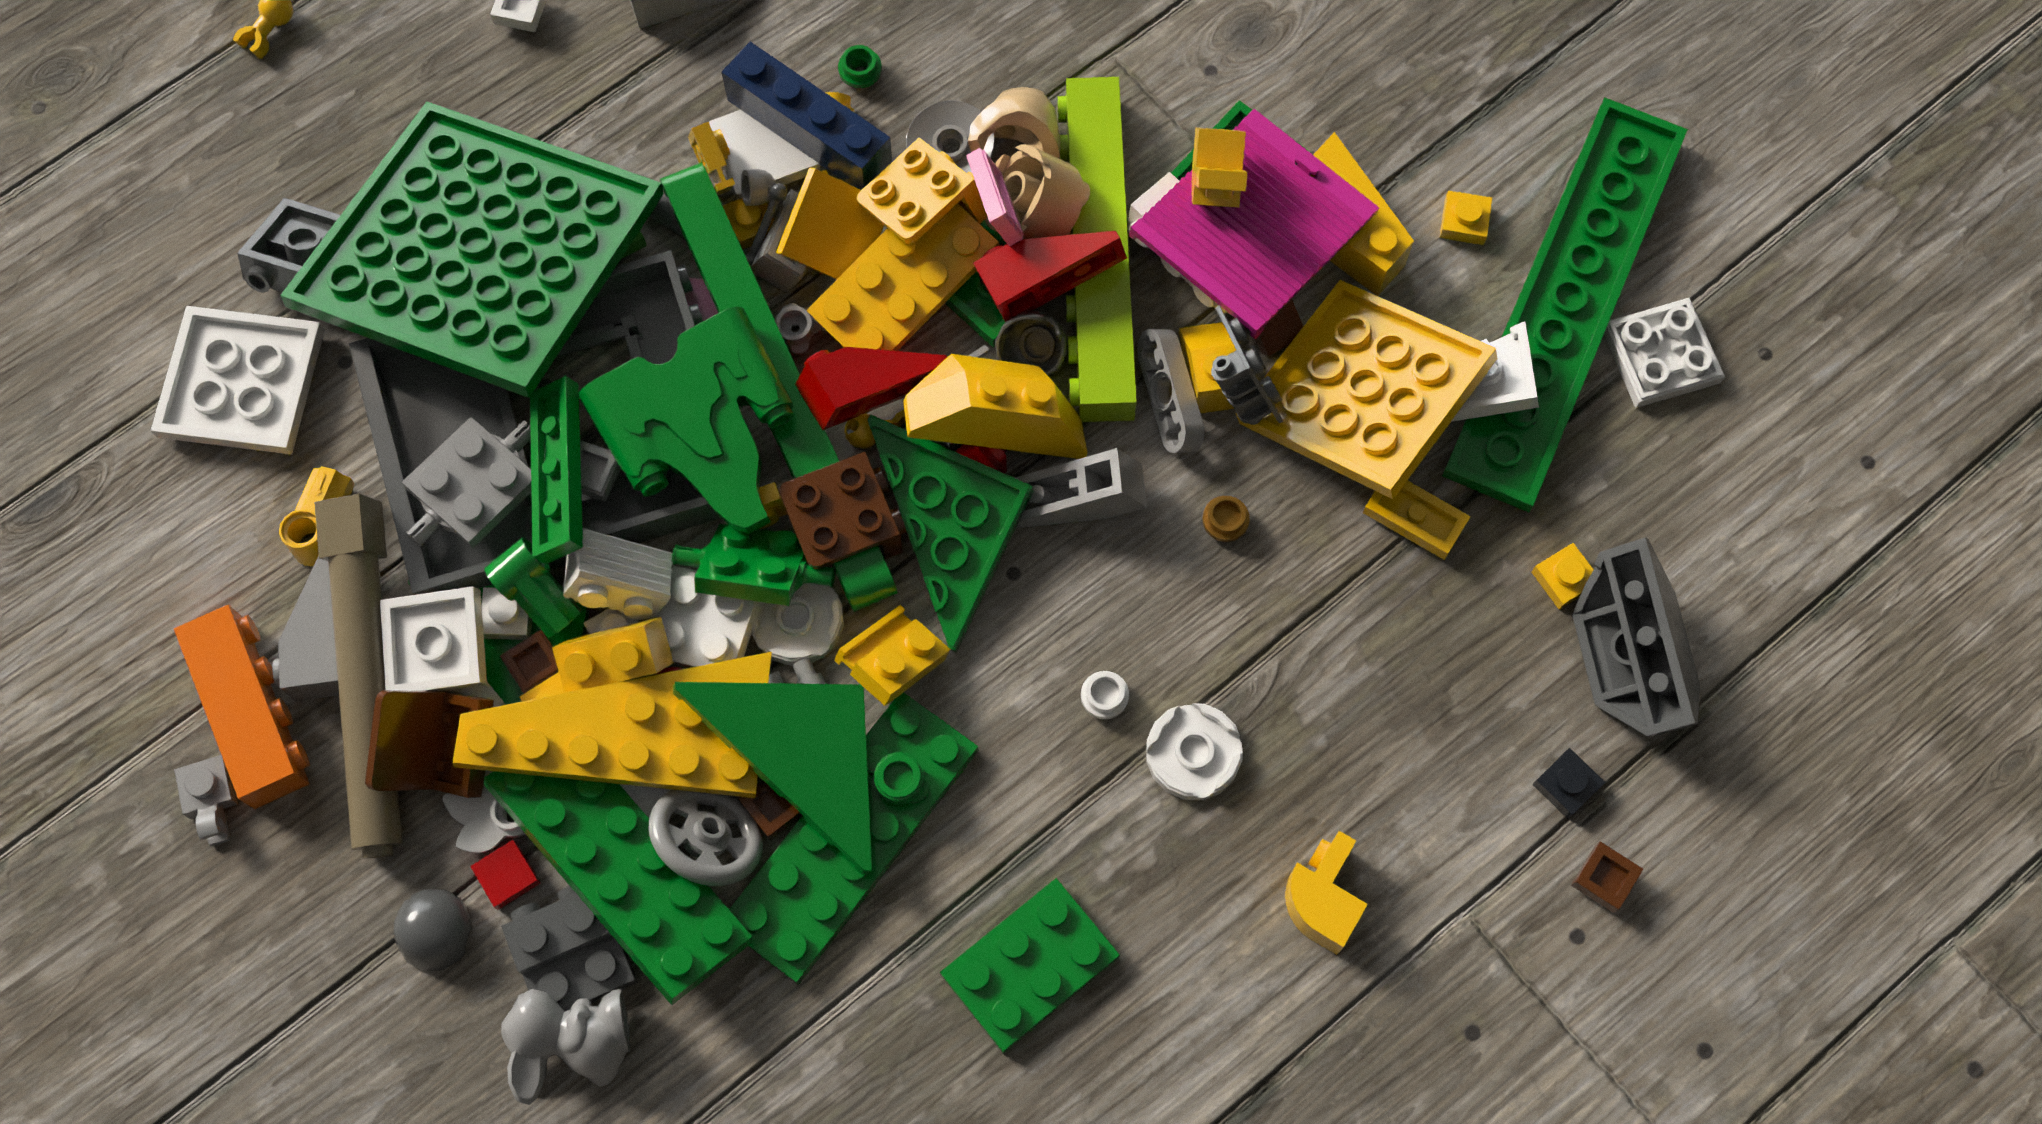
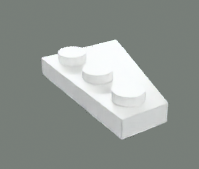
M1525 321L1511 327L1510 334L1489 343L1487 339L1482 340L1481 342L1496 348L1498 359L1452 421L1539 408Z

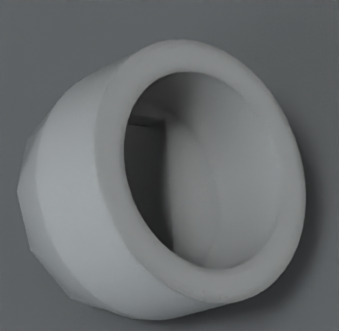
M760 169L743 170L741 174V195L746 206H758L770 202L772 198L770 196V188L776 184L774 177L770 173Z

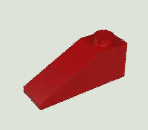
M1106 231L1022 239L1011 246L1005 244L1004 246L1000 245L989 249L982 258L973 262L1006 322L1020 312L1035 310L1122 262L1127 257L1117 232Z
M844 347L831 353L828 350H821L806 359L804 362L805 367L795 386L822 430H826L905 398L947 356L858 347Z

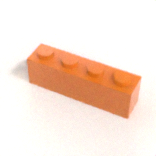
M228 604L174 628L238 799L253 809H257L309 785L310 783L304 768L310 766L308 756L298 740H292L287 726L293 724V719L282 698L276 699L271 686V684L275 683L272 666L265 656H259L255 643L259 642L261 638L249 615L242 617Z

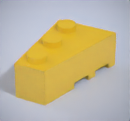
M1334 132L1313 155L1376 204L1379 210L1330 261L1376 296H1379L1405 267L1414 240Z

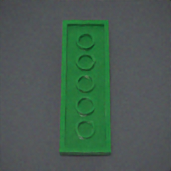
M904 692L892 701L866 734L872 871L869 874H860L854 868L855 865L834 845L831 846L802 816L729 909L753 936L752 943L748 947L797 985L802 982L979 751L975 743ZM895 752L907 753L916 758L924 774L922 791L914 800L905 804H893L883 799L878 793L874 782V771L879 761L886 755Z
M492 771L484 777V786L671 1005L675 1004L752 943L753 936L709 886L697 884L679 876L660 859L650 840L648 829L649 817L620 784Z

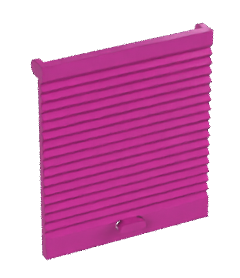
M1253 109L1233 129L1246 132L1243 170L1247 172L1246 191H1241L1239 208L1192 204L1191 170L1161 200L1157 201L1155 206H1152L1142 218H1139L1130 227L1129 237L1133 240L1138 238L1234 318L1237 317L1240 323L1251 331L1250 336L1256 339L1262 333L1264 326L1378 213L1379 207L1256 109Z

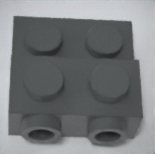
M283 198L237 253L243 280L252 289L261 293L268 292L270 288L283 292L340 215Z
M570 886L563 888L557 893L559 901L541 908L539 903L535 902L515 909L510 913L512 921L501 926L517 971L523 975L528 991L535 989L546 992L564 1011L570 1010L578 999L587 998L593 1003L602 999L613 990H623L638 983L626 951Z

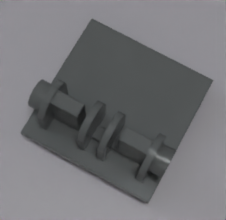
M1220 305L1215 307L1236 351L1227 356H1219L1213 361L1211 374L1214 380L1217 381L1230 405L1233 406L1242 422L1255 425L1263 417L1273 413L1280 424L1283 420L1275 404L1282 401V398L1270 376L1264 379L1261 378L1262 375L1266 374V366L1254 345L1247 349L1244 347V345L1250 343V340L1238 318L1236 317L1229 321Z

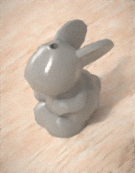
M531 989L518 995L512 1009L501 1025L502 1038L511 1053L507 1067L508 1084L514 1098L518 1102L528 1105L536 1100L546 1078L548 1058L553 1055L562 1059L575 1073L586 1077L590 1082L600 1087L608 1085L619 1073V1066L626 1053L630 1052L631 1049L628 1016L622 989L613 990L605 995L599 1006H591V1001L587 998L576 1000L571 1009L564 1011L546 992Z

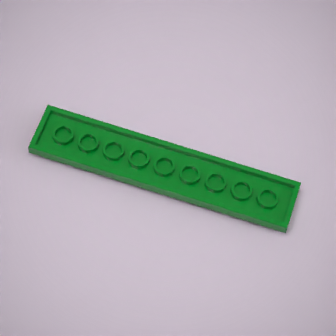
M1604 97L1501 336L1502 338L1510 334L1511 327L1525 321L1539 408L1466 419L1442 477L1528 513L1530 512L1688 129Z

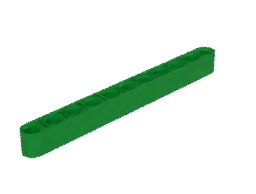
M700 162L660 178L663 191L670 200L681 232L718 313L732 307L744 308L793 403L792 411L794 412V417L786 424L771 429L792 478H798L839 462L826 431L822 430L795 386L800 374L703 163ZM878 546L832 564L835 567V573L853 612L898 594L892 575Z

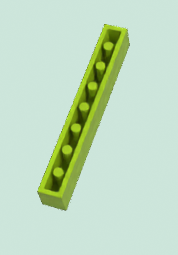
M1119 77L1066 78V96H1057L1058 123H1066L1067 135H1060L1059 159L1073 165L1079 171L1082 180L1090 188L1089 199L1082 206L1079 217L1070 231V235L1116 231L1127 257L1122 262L1074 287V295H1066V321L1075 322L1076 336H1068L1067 339L1068 364H1077L1078 378H1069L1071 406H1079V416L1082 422L1134 421L1136 384Z

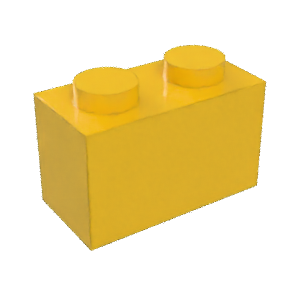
M662 617L574 637L552 647L564 693L655 674L674 663Z

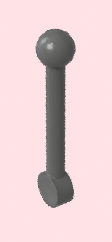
M776 183L770 188V196L772 198L749 253L746 254L750 267L762 245L779 202L787 196V189L783 184Z

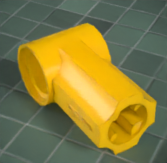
M323 466L318 469L313 468L295 511L285 516L280 523L279 535L281 540L296 560L305 566L313 567L319 556L314 502L351 495L355 486L350 477L341 474L335 469ZM315 533L308 542L299 543L307 534Z

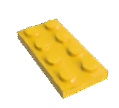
M957 203L914 243H905L887 228L806 311L843 348L858 347L898 351L977 271L973 262L982 258L989 249L1000 246V244Z

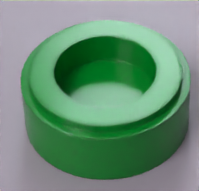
M895 752L886 755L879 761L874 771V782L878 793L883 799L893 804H905L914 800L922 791L924 774L916 758L907 753Z

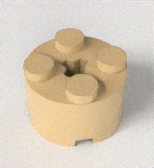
M1026 144L1016 146L1015 148L1019 149V151L1011 156L1003 154L996 161L995 165L1002 172L1024 234L1023 239L1070 235V231L1079 217L1082 206L1086 204L1090 196L1089 185L1082 180L1079 171L1073 165ZM987 217L985 219L986 224L992 230L996 231V229L991 225Z

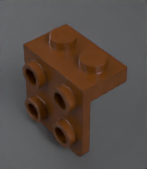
M865 452L792 479L780 486L779 493L807 563L811 568H823L879 545L885 559L903 552L900 536L907 534L904 522L897 508L889 509L884 495L890 493L885 477L880 467L872 469Z
M380 691L376 696L365 778L367 788L375 791L434 789L465 798L482 797L486 770L454 767L453 757L460 714L492 708L494 700L455 691Z

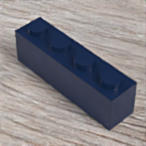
M751 41L722 70L726 96L730 103L805 153L847 184L862 190L892 163L891 140L887 134Z

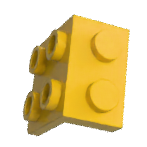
M921 138L913 142L857 195V201L864 210L908 244L916 242L957 203L979 224L988 217L973 173L963 171L944 151L939 153Z

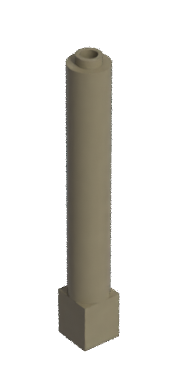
M354 494L316 501L314 504L319 559L328 561L351 850H362L363 859L392 856L393 847L402 845L403 840L398 791H375L368 789L365 784L375 699L380 691L385 690L379 559L387 558L382 502L362 494Z

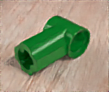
M521 538L484 568L487 577L494 587L508 600H515L548 638L559 633L582 611L572 598H565L563 596L564 588L550 574L549 564H545L532 557V543L525 538Z

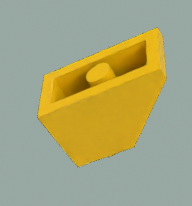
M1223 322L1179 328L1182 353L1200 413L1234 409L1211 374L1213 361L1217 357L1227 356L1236 351Z

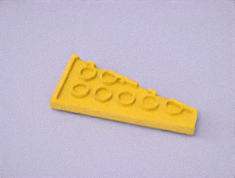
M772 652L460 714L453 765L457 768L755 798L758 775L753 771V767L732 747L730 749L702 722L703 719L682 699L679 700L673 694V685L675 682L768 683Z

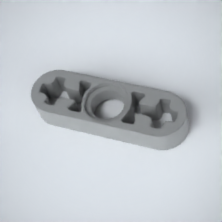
M1147 329L1139 338L1137 353L1163 445L1170 453H1194L1200 449L1203 443L1204 424L1179 339L1176 333L1170 329ZM1170 382H1171V385H1172V396H1171V400H1170V397H1169V386H1170Z

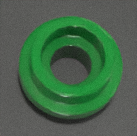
M854 45L849 47L841 56L838 62V71L840 78L848 86L866 88L873 85L879 79L882 65L879 56L871 48L864 45ZM857 67L867 68L863 71H854Z

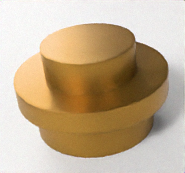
M1219 496L1212 499L1206 505L1202 522L1204 529L1212 538L1222 542H1231L1245 534L1249 526L1250 515L1247 507L1241 500L1232 496Z

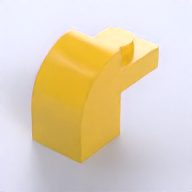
M1195 127L1192 164V204L1239 208L1241 191H1246L1247 172L1243 170L1246 132Z
M1338 831L1331 843L1322 838L1308 865L1316 869L1315 872L1298 862L1296 863L1288 878L1285 891L1287 910L1295 926L1306 937L1336 955L1345 946L1368 905L1333 884L1334 879L1356 843L1355 839L1341 831Z

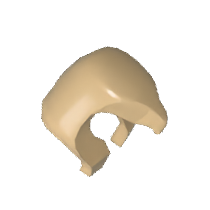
M1028 87L1005 90L971 124L968 138L971 152L979 148L984 150L988 137L994 133L996 138L1017 140L1058 159L1060 157V133L1056 110L1049 98L1041 90Z

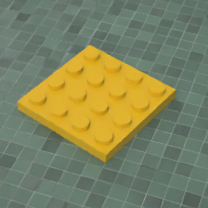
M1339 280L1265 375V377L1270 376L1282 398V401L1276 403L1275 406L1283 422L1279 424L1273 413L1263 417L1255 425L1242 422L1238 416L1237 419L1240 425L1380 494L1394 499L1498 359L1496 348Z

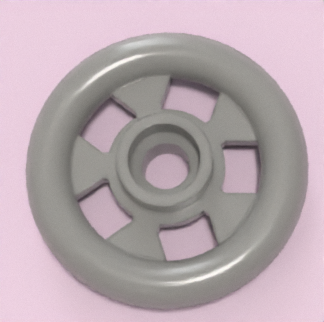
M671 789L652 808L648 827L651 843L660 859L679 876L701 885L725 886L743 880L757 867L763 851L762 832L759 825L735 796ZM697 804L714 807L715 814L706 811L698 812ZM673 812L686 818L682 829L669 824ZM735 823L740 829L743 838H732L728 824ZM683 844L685 849L698 859L694 861L680 851L679 847ZM728 850L735 861L722 865L716 856Z

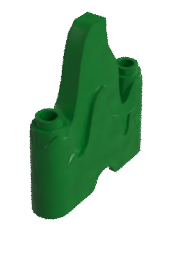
M732 307L682 332L677 338V352L668 362L653 364L642 357L633 358L589 382L581 389L578 395L615 461L626 474L635 491H641L645 497L657 494L669 484L666 478L668 470L673 471L686 479L701 494L715 513L735 530L749 534L770 523V519L764 509L759 492L762 466L760 453L745 423L741 408L743 406H750L759 421L767 423L771 429L789 422L794 417V412L792 411L793 403L747 313L742 307Z

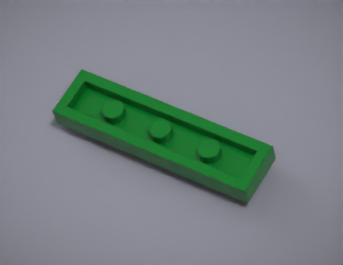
M567 376L534 391L530 396L532 557L545 564L583 548L579 384Z

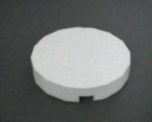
M805 583L794 593L789 606L762 602L752 628V636L763 653L772 652L771 659L773 661L793 666L799 660L810 658L813 663L825 657L839 641L844 627L842 603L833 588Z
M1192 703V705L1176 706L1168 709L1154 722L1146 742V762L1153 779L1167 793L1183 800H1205L1221 794L1234 781L1243 760V748L1236 725L1222 711L1206 704Z

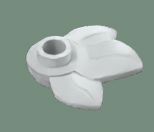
M485 771V776L490 774L492 771ZM484 784L482 797L465 798L449 793L443 796V802L451 816L460 824L465 825L456 841V847L471 853H483L493 850L506 837L517 838L525 835L516 822L507 821L506 810Z

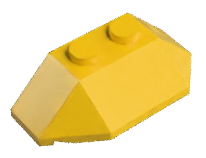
M951 354L905 396L903 401L907 436L909 438L1076 459L1084 458L1088 454L1080 416L1056 384L1039 366Z

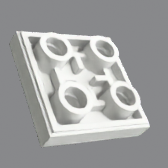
M742 110L709 121L712 131L720 129L728 145L730 155L725 160L727 165L724 170L728 179L733 178L735 182L732 189L737 200L742 198L741 174L743 170H765L774 177L776 183L783 185L806 177L809 168H816L821 171L818 162Z
M1690 298L1609 320L1604 336L1635 408L1717 385L1725 378Z

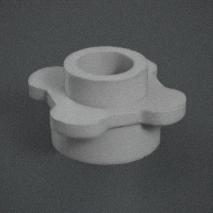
M794 303L786 304L776 318V324L785 344L791 347V351L797 355L806 353L809 350L808 343L812 336L822 330V326L804 308ZM798 326L800 329L798 332H792L791 328Z

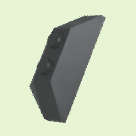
M1645 537L1599 552L1594 563L1595 568L1587 580L1572 614L1595 705L1648 737L1697 725L1700 682L1676 593L1649 539Z

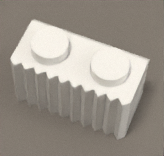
M582 528L583 548L568 554L566 558L563 596L565 598H573L575 601L578 600L581 605L589 608L609 607L611 610L618 609L620 613L623 612L625 616L631 619H653L669 602L671 596L669 592L672 580L670 577L673 564L671 561L672 553Z

